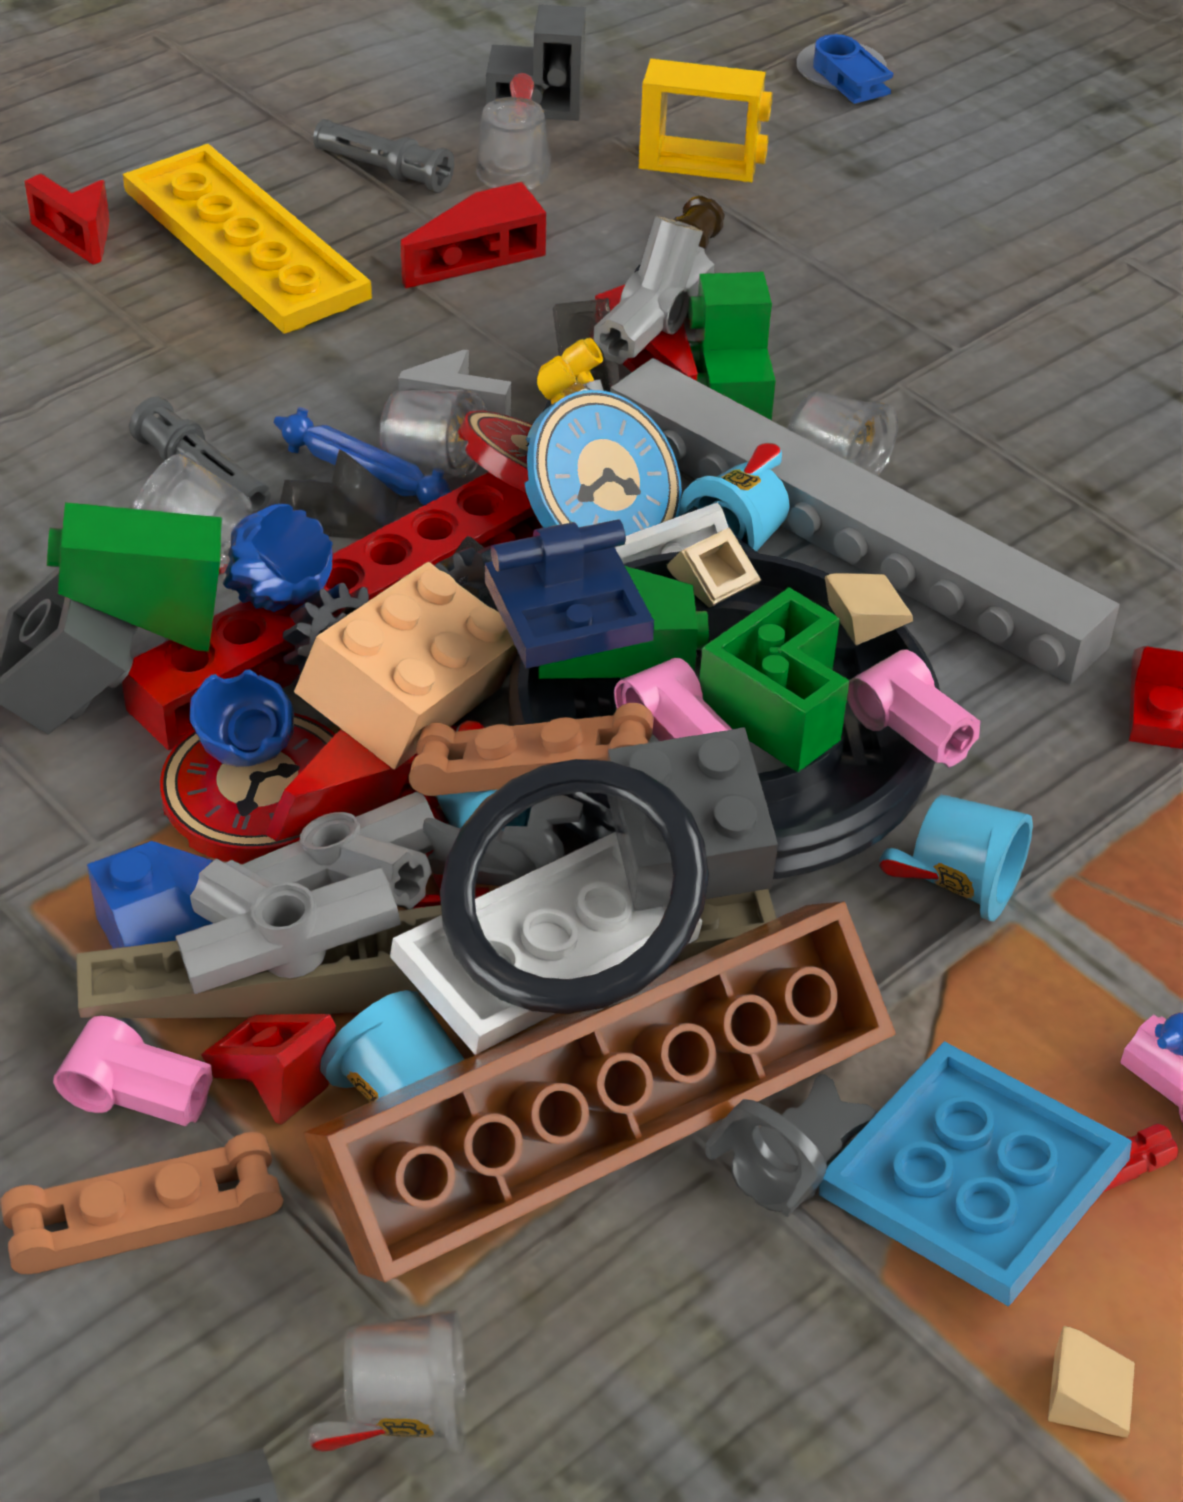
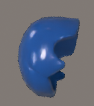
M248 669L240 676L223 679L216 674L206 678L191 697L190 722L207 753L222 764L235 767H249L276 758L280 751L287 747L294 733V708L280 684L263 676H257L255 672Z

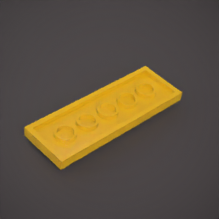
M205 144L123 174L125 192L282 333L286 334L293 330L302 329L308 324L335 313L344 312L350 307L372 299L371 281L211 145Z

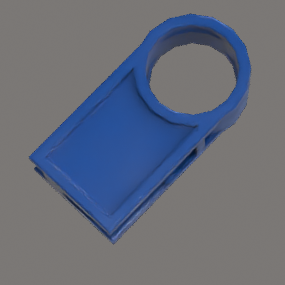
M831 34L820 37L816 41L813 61L814 69L853 104L891 94V90L882 82L893 78V73L855 39L845 35Z

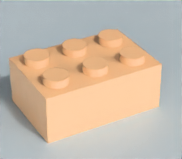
M426 562L316 636L294 693L395 770L417 753L416 746L419 734L425 726L432 723H442L451 727L499 690L515 659L517 649L498 611L488 607L456 583L449 574L440 571L430 562Z

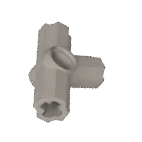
M655 216L639 271L633 273L624 286L620 303L594 326V341L602 350L605 359L622 364L627 358H634L660 331L673 335L679 330L688 312L689 297L698 295L699 274L714 273L715 264L708 259L704 248L699 246L703 231L683 222Z
M414 792L357 817L346 812L326 814L311 821L300 834V841L244 863L242 866L273 884L297 883L308 888L309 891L383 868L396 905L405 909H412L425 897L427 880L432 873L425 853L434 850V846L424 833L423 823L426 818H434L426 798L418 792Z
M216 858L199 873L196 888L190 895L194 912L213 924L175 937L193 992L198 994L269 970V972L278 977L295 978L304 976L314 971L323 962L327 949L401 925L398 908L383 868L309 891L308 888L297 883L273 884L233 860L222 862Z

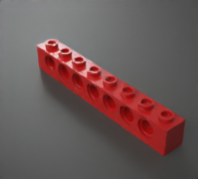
M487 472L333 553L332 570L324 589L328 591L338 584L345 583L351 594L363 586L368 588V601H370L426 562H430L435 566L438 562L469 547H473L477 552L488 546L533 537L535 529L543 528L531 507L527 493ZM468 576L459 585L468 582ZM250 601L246 603L239 602L213 616L209 651H197L169 639L133 658L132 667L122 681L126 711L170 751L184 736L194 730L190 722L191 697L209 676L216 674L220 678L228 679L240 676L245 670L249 669L255 672L257 676H263L280 684L282 689L292 684L294 678L300 674L298 665L284 663L283 657L294 651L295 645L287 642L282 637L284 631L296 625L290 617L291 612L303 604L297 606L289 604L281 610L272 612L264 608L256 609Z

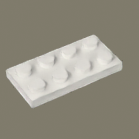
M616 832L475 899L476 914L484 935L500 956L526 972L545 978L559 979L595 975L621 963L643 946L659 926L667 906L639 911L634 910ZM442 915L393 938L390 958L475 1055L555 1014L532 1012L501 1001L474 982L453 955L442 926ZM699 919L689 943L698 939L703 922L701 919Z

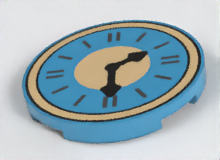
M583 390L572 393L546 408L533 423L526 438L529 443L527 454L529 481L525 482L524 485L531 507L543 528L569 522H575L578 527L620 519L627 536L679 516L682 490L680 472L674 452L656 422L630 400L603 390Z

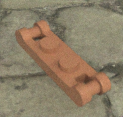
M627 703L620 706L613 716L583 719L565 717L554 719L550 722L515 726L496 724L484 729L455 732L450 726L445 724L432 723L425 726L419 734L416 746L418 756L412 762L409 782L418 793L429 796L498 790L511 779L543 765L573 759L608 761V749L648 743L653 732L654 716L644 705Z
M257 1132L243 1133L230 1139L224 1147L47 1189H42L35 1185H22L10 1189L2 1196L0 1205L3 1223L6 1227L13 1230L14 1235L8 1242L12 1269L20 1274H37L273 1215L282 1207L283 1196L277 1178L268 1173L267 1168L271 1165L272 1155L266 1136ZM239 1180L240 1183L236 1188L219 1192L218 1184ZM67 1221L68 1229L55 1232L44 1229V1226Z

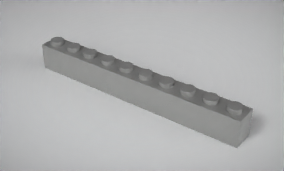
M652 358L611 387L610 392L630 400L656 422L674 452L679 470L695 479L705 476L717 477L736 465L749 462L755 449L760 444L773 443L778 445L782 451V462L770 470L782 481L788 493L790 505L787 519L780 526L867 574H885L892 586L898 591L1069 685L1109 649L1120 606L1119 603Z

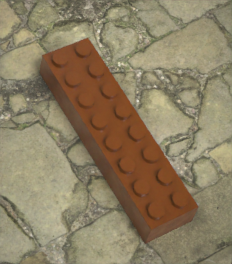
M845 901L805 905L670 966L666 972L635 995L605 1008L564 1014L477 1055L471 1056L303 1132L359 1274L387 1282L727 1117L743 1099L758 1102L896 1035V1032Z

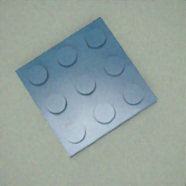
M944 1041L827 1167L823 1181L819 1185V1196L1009 1307L1130 1160L1132 1140Z

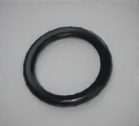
M573 759L543 765L511 779L483 800L461 827L447 856L440 889L442 926L453 955L472 980L501 1001L532 1012L572 1014L605 1008L635 995L666 972L691 940L704 910L709 880L705 842L690 810L669 787L644 771L612 761ZM584 792L603 793L625 800L645 813L660 830L671 857L673 880L669 903L659 926L643 946L613 967L595 975L572 979L541 977L517 968L500 956L484 935L476 914L475 885L479 866L495 837L506 824L527 808L551 797Z

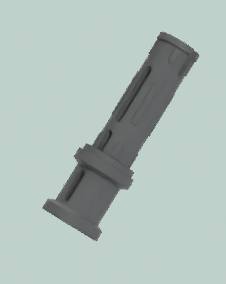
M328 119L319 121L314 131L313 141L317 149L327 150L359 162L387 169L395 180L405 182L411 179L426 184L427 189L432 192L440 193L445 190L454 172V156L450 150L438 148L434 151L421 147L416 140L409 137L393 141L366 131L333 123ZM350 141L369 146L372 150L369 151L350 144Z
M159 396L150 397L135 409L129 424L131 435L138 442L151 444L158 449L160 457L166 464L172 467L187 468L206 483L207 486L237 507L245 516L266 508L271 497V493L268 491L269 487L256 480L235 464L233 460L205 441V435L200 425L190 419L183 420L177 416L170 402Z

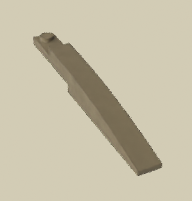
M768 889L705 899L704 910L700 917L703 922L698 939L686 945L673 963L684 961L776 919ZM441 905L398 911L401 925L327 949L323 962L314 971L304 976L295 978L278 977L269 972V970L198 994L193 992L176 940L77 953V990L80 1018L96 1016L113 1018L252 1017L265 1014L362 1012L371 1004L389 994L404 990L417 992L427 1007L432 1008L431 1003L390 958L394 937L440 916Z

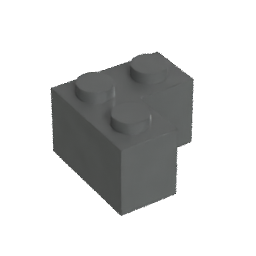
M539 5L534 28L533 47L492 44L486 71V115L507 116L512 111L518 114L514 78L519 73H526L532 77L534 87L526 115L524 116L531 114L534 118L579 121L584 91L586 7Z

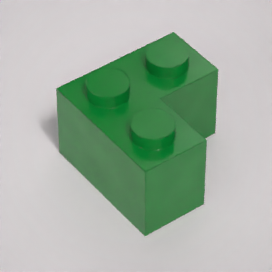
M764 272L699 274L698 296H690L688 303L690 329H695V340L689 341L698 373L697 382L772 421L776 380L768 352L772 301Z
M788 588L702 647L699 682L703 700L732 729L745 728L748 741L796 772H800L841 740L849 680L833 671L840 618L793 589Z

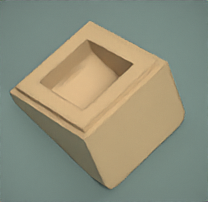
M730 527L681 550L667 564V568L678 581L693 585L694 595L709 608L761 581Z
M834 573L825 576L829 605L835 615L840 618L839 621L855 645L913 622V615L885 574Z
M1063 1326L1054 1354L1048 1421L1128 1438L1135 1363L1085 1333Z

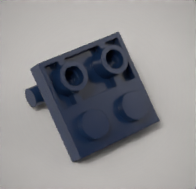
M620 519L578 527L575 522L535 529L533 537L491 546L492 561L485 563V583L526 669L653 641L654 619L615 549L617 546L625 545L626 542L624 526Z

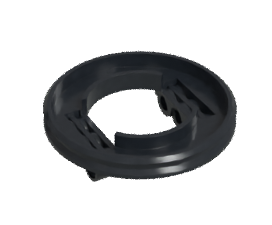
M680 551L649 556L624 563V565L677 580L667 568V564ZM747 551L744 552L761 579L759 583L710 608L694 595L696 611H707L708 640H714L788 588L793 589L835 615L828 602L825 576L829 575V573L800 562ZM839 621L833 671L850 681L855 676L900 650H909L924 661L934 680V687L940 691L931 662L919 642L905 625L855 645ZM517 651L509 681V726L544 723L565 717L583 719L613 716L617 710L614 690L616 683L621 679H539V666L526 669ZM847 700L841 740L800 772H796L786 766L758 773L778 843L773 879L806 874L838 864L882 840L901 824L916 806L927 788L935 761L889 726L880 731H872L865 727L856 718ZM576 792L564 795L583 803L580 822L563 823L590 843L615 832L606 794Z

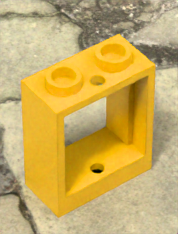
M650 58L642 85L639 169L752 182L756 164L765 165L769 135L760 134L761 121L769 122L772 106V92L764 91L766 72ZM668 93L748 102L745 145L666 136Z

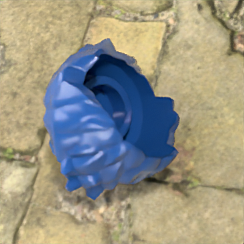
M289 504L271 505L246 516L233 527L231 546L228 552L230 561L224 572L226 577L223 585L227 589L237 591L239 594L238 599L242 603L250 601L256 609L264 608L276 612L289 604L294 606L303 604L306 598L323 589L332 570L333 542L330 541L328 535L323 534V527L318 520L306 517V511L302 509L293 511V507Z

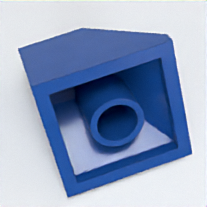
M149 841L87 864L96 918L112 948L175 941V936L213 924L194 912L190 895L196 888L199 873L214 860Z

